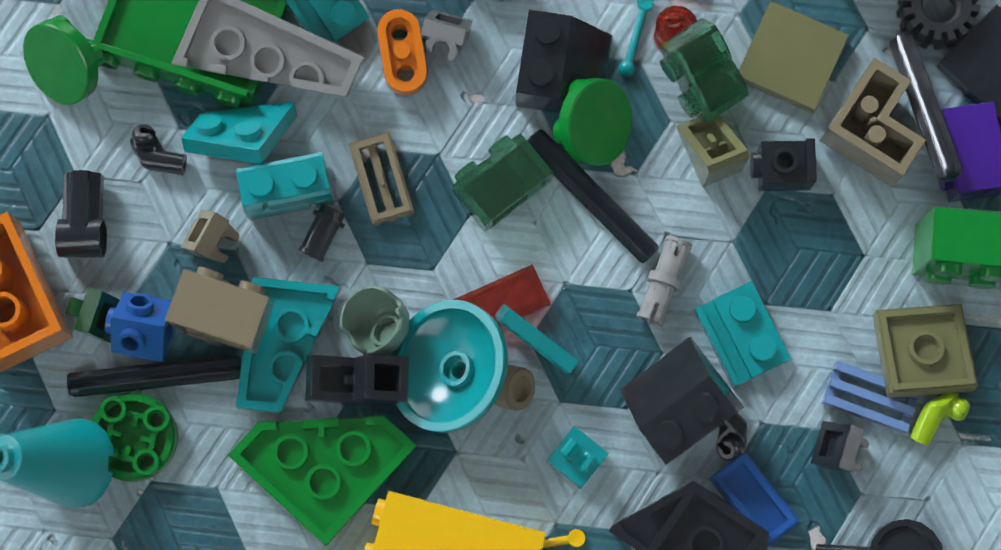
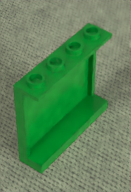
M108 0L94 39L86 38L88 42L97 44L104 56V62L101 65L103 67L116 70L118 65L134 69L133 74L135 76L155 83L159 78L174 82V88L190 95H198L199 91L214 95L216 102L230 108H238L239 104L249 107L253 106L261 84L259 80L171 64L199 0ZM241 0L284 20L288 10L284 0Z

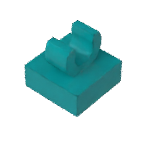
M574 426L546 462L581 489L609 453Z

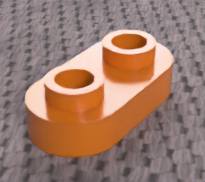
M402 9L389 11L380 19L377 28L385 81L389 89L395 94L411 96L420 92L427 81V67L420 25L417 18L409 11ZM399 29L408 33L407 37L401 41L392 38V34ZM403 70H410L414 73V77L410 81H402L398 78V75Z

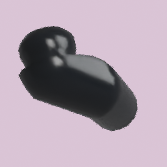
M141 124L133 129L130 144L142 167L150 171L184 175L187 165L186 154L165 151L156 136L154 128L150 125Z
M736 413L719 426L716 452L723 460H734L740 453L743 454L745 450L747 422L739 413Z

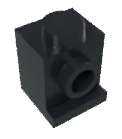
M806 138L805 141H761L757 152H752L750 156L751 178H758V191H810L817 182L815 138ZM788 157L791 161V167L787 169L781 168L777 164V158Z

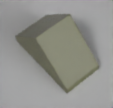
M716 110L677 126L679 136L702 187L742 172L749 159L748 150Z

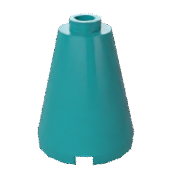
M78 418L0 435V482L66 508L90 506L103 496L111 482L113 472L108 471L109 456L114 457L113 446L107 432L96 422Z

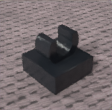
M822 421L810 463L824 469L845 472L861 471L863 465L855 461L859 447H869L868 440L862 437L864 429L852 424Z

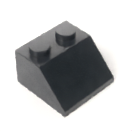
M529 9L516 89V106L560 113L563 102L568 94L569 86L574 80L589 78L606 79L612 35L571 15Z
M691 336L620 389L638 429L665 465L675 460L744 408Z

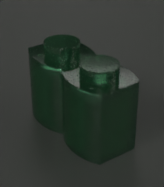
M701 18L659 45L664 57L660 60L661 68L670 81L673 83L677 81L682 93L678 96V101L689 117L696 116L702 121L709 123L750 96L747 85L732 60L729 48L714 23Z
M521 133L512 139L508 135L502 137L489 148L488 152L491 156L478 165L475 161H472L461 168L454 176L457 182L453 184V194L484 232L502 221L553 179L554 173Z

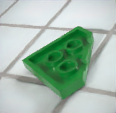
M385 416L306 419L303 421L285 422L267 421L257 422L228 456L327 546L417 448V445Z

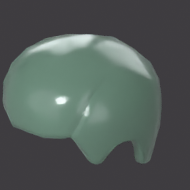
M367 285L354 291L344 303L339 325L340 329L350 339L351 345L362 354L387 355L398 349L408 336L409 312L402 300L388 289Z

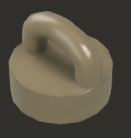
M508 365L503 388L494 404L514 411L526 408L535 393V380L531 371L525 367Z

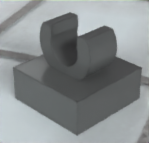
M432 9L424 18L421 35L429 37L425 44V53L431 55L434 52L436 42L443 41L449 46L447 60L453 61L459 52L460 45L463 46L469 37L473 20Z

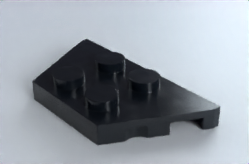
M695 480L621 519L609 529L610 533L635 550H767L769 536L768 530Z

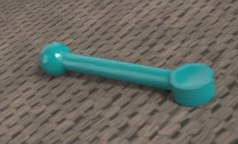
M637 0L638 16L625 61L618 67V71L623 77H631L635 72L634 57L647 12L652 10L654 0Z

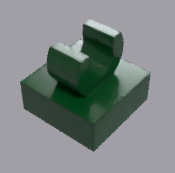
M88 287L84 301L70 297L65 314L77 318L74 330L97 340L111 343V334L105 333L106 316L110 307H117L120 299L104 291Z

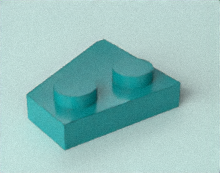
M288 101L201 113L181 137L184 152L262 164L296 119L295 102Z

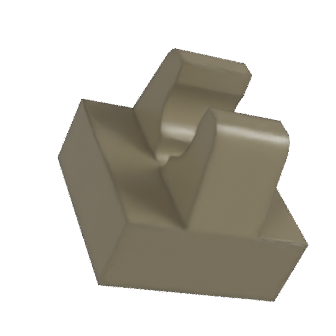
M201 210L180 248L194 256L224 263L229 257L218 250L217 243L219 239L226 237V239L237 242L240 236L229 224L230 220L216 212Z

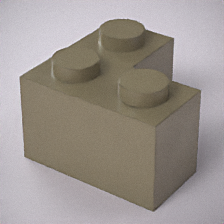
M874 57L825 131L820 142L893 187L903 177L926 141L923 137L889 117L911 80Z
M198 267L196 273L183 269L165 321L181 334L220 347L223 343L257 354L274 306L272 300L265 296L266 289L247 281H240L239 287L231 285L228 281L223 280L224 275L204 267Z

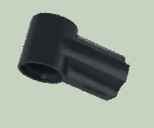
M73 170L72 172L64 173L62 219H58L55 231V246L59 258L105 257L107 250V227L105 220L102 219L104 176L102 173L88 170Z

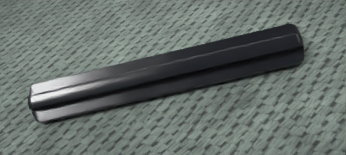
M903 32L898 33L895 38L890 40L889 47L898 72L911 80L905 91L921 135L926 139L925 146L935 174L940 181H954L956 177L962 174L963 168L913 35L904 34Z
M539 129L529 137L526 142L527 149L639 262H647L657 252L658 244L544 130Z
M226 355L71 372L67 375V390L69 395L73 397L236 380L240 378L242 361L238 355Z

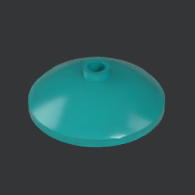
M461 300L440 301L425 307L409 320L408 336L399 348L391 354V356L409 357L408 402L396 405L410 422L420 428L438 433L456 432L480 420L499 397L506 379L508 367L506 341L502 330L494 318L482 308ZM464 366H466L465 373L461 378V370Z

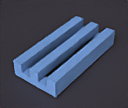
M840 361L835 362L821 404L900 433H908L909 422L914 415L915 404L920 396L904 397L907 398L904 404L839 380L841 375L885 390L883 377ZM839 390L901 413L900 419L897 420L834 396L835 391Z

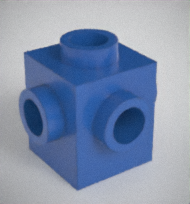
M124 292L117 307H110L106 316L105 333L111 334V352L128 355L133 358L163 362L175 336V328L165 321L172 300L151 297L144 293Z

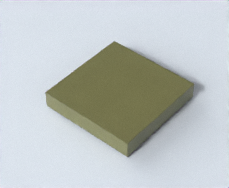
M770 0L735 80L813 114L849 35Z
M962 304L884 309L874 312L873 321L887 398L975 391L978 384Z

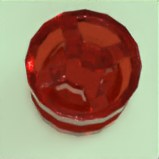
M676 5L667 7L660 12L653 31V40L658 50L667 56L675 57L688 52L694 44L698 32L696 16L691 10ZM679 23V25H678L677 27H676V26H673V27H669V26H668L669 24H670V25H673V24H676V25H677V24Z

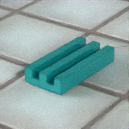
M503 304L496 313V320L564 373L570 374L579 363L576 358L507 305Z

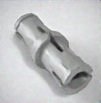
M666 236L665 244L655 271L651 270L647 277V281L650 284L641 308L636 315L638 319L646 322L647 319H650L652 310L655 307L649 324L663 327L664 318L674 292L680 290L682 282L679 280L689 251L692 249V244L683 240L682 244H679L674 256L680 239L674 236Z

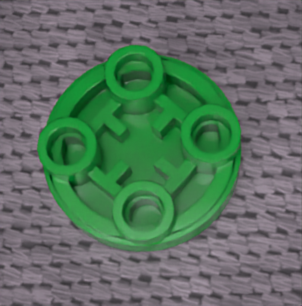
M57 15L34 25L28 30L23 41V56L27 70L34 83L47 97L60 104L73 105L89 97L95 91L98 83V67L104 62L103 53L97 44L88 42L65 16Z
M601 78L574 80L569 86L568 94L561 108L560 117L553 126L555 141L558 144H563L569 156L581 164L603 166L613 162L624 151L632 131V108L627 94L620 85L612 80Z
M124 393L111 396L101 403L91 419L92 422H96L107 432L112 443L114 457L109 456L108 471L113 472L112 477L126 482H139L150 479L163 471L175 454L178 443L176 422L166 406L151 396L142 393Z

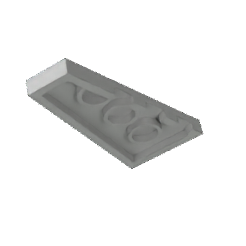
M199 0L171 64L348 97L365 57L241 0Z

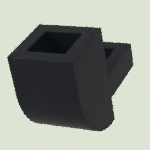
M364 354L355 358L324 355L307 356L305 401L342 403V405L386 406L408 402L409 357Z

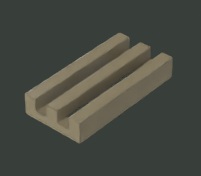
M390 131L348 143L373 227L379 226L386 221H396L403 216H413V207ZM383 143L403 205L394 208L376 148L377 145ZM368 148L386 211L381 213L377 211L360 155V150Z

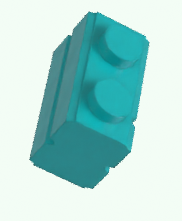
M322 152L236 169L243 211L250 221L310 209L313 204L316 207H320L321 204H334L328 167Z

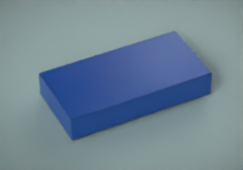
M745 450L743 454L740 453L737 458L731 460L708 478L728 504L768 530L767 547L800 522Z

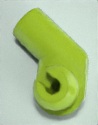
M946 393L927 402L923 406L909 437L921 444L930 446L941 421L948 417L955 421L965 419L970 409L969 401L965 398H960L959 393Z

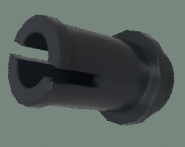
M321 204L319 210H313L312 214L315 215V218L302 245L298 249V251L320 262H323L324 256L338 229H344L345 224L342 223L345 215L325 204Z

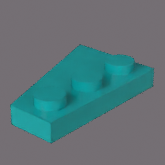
M253 277L252 283L266 289L265 296L272 300L274 306L257 354L243 350L236 401L237 409L282 414L306 364L307 356L310 355L339 295L340 286Z

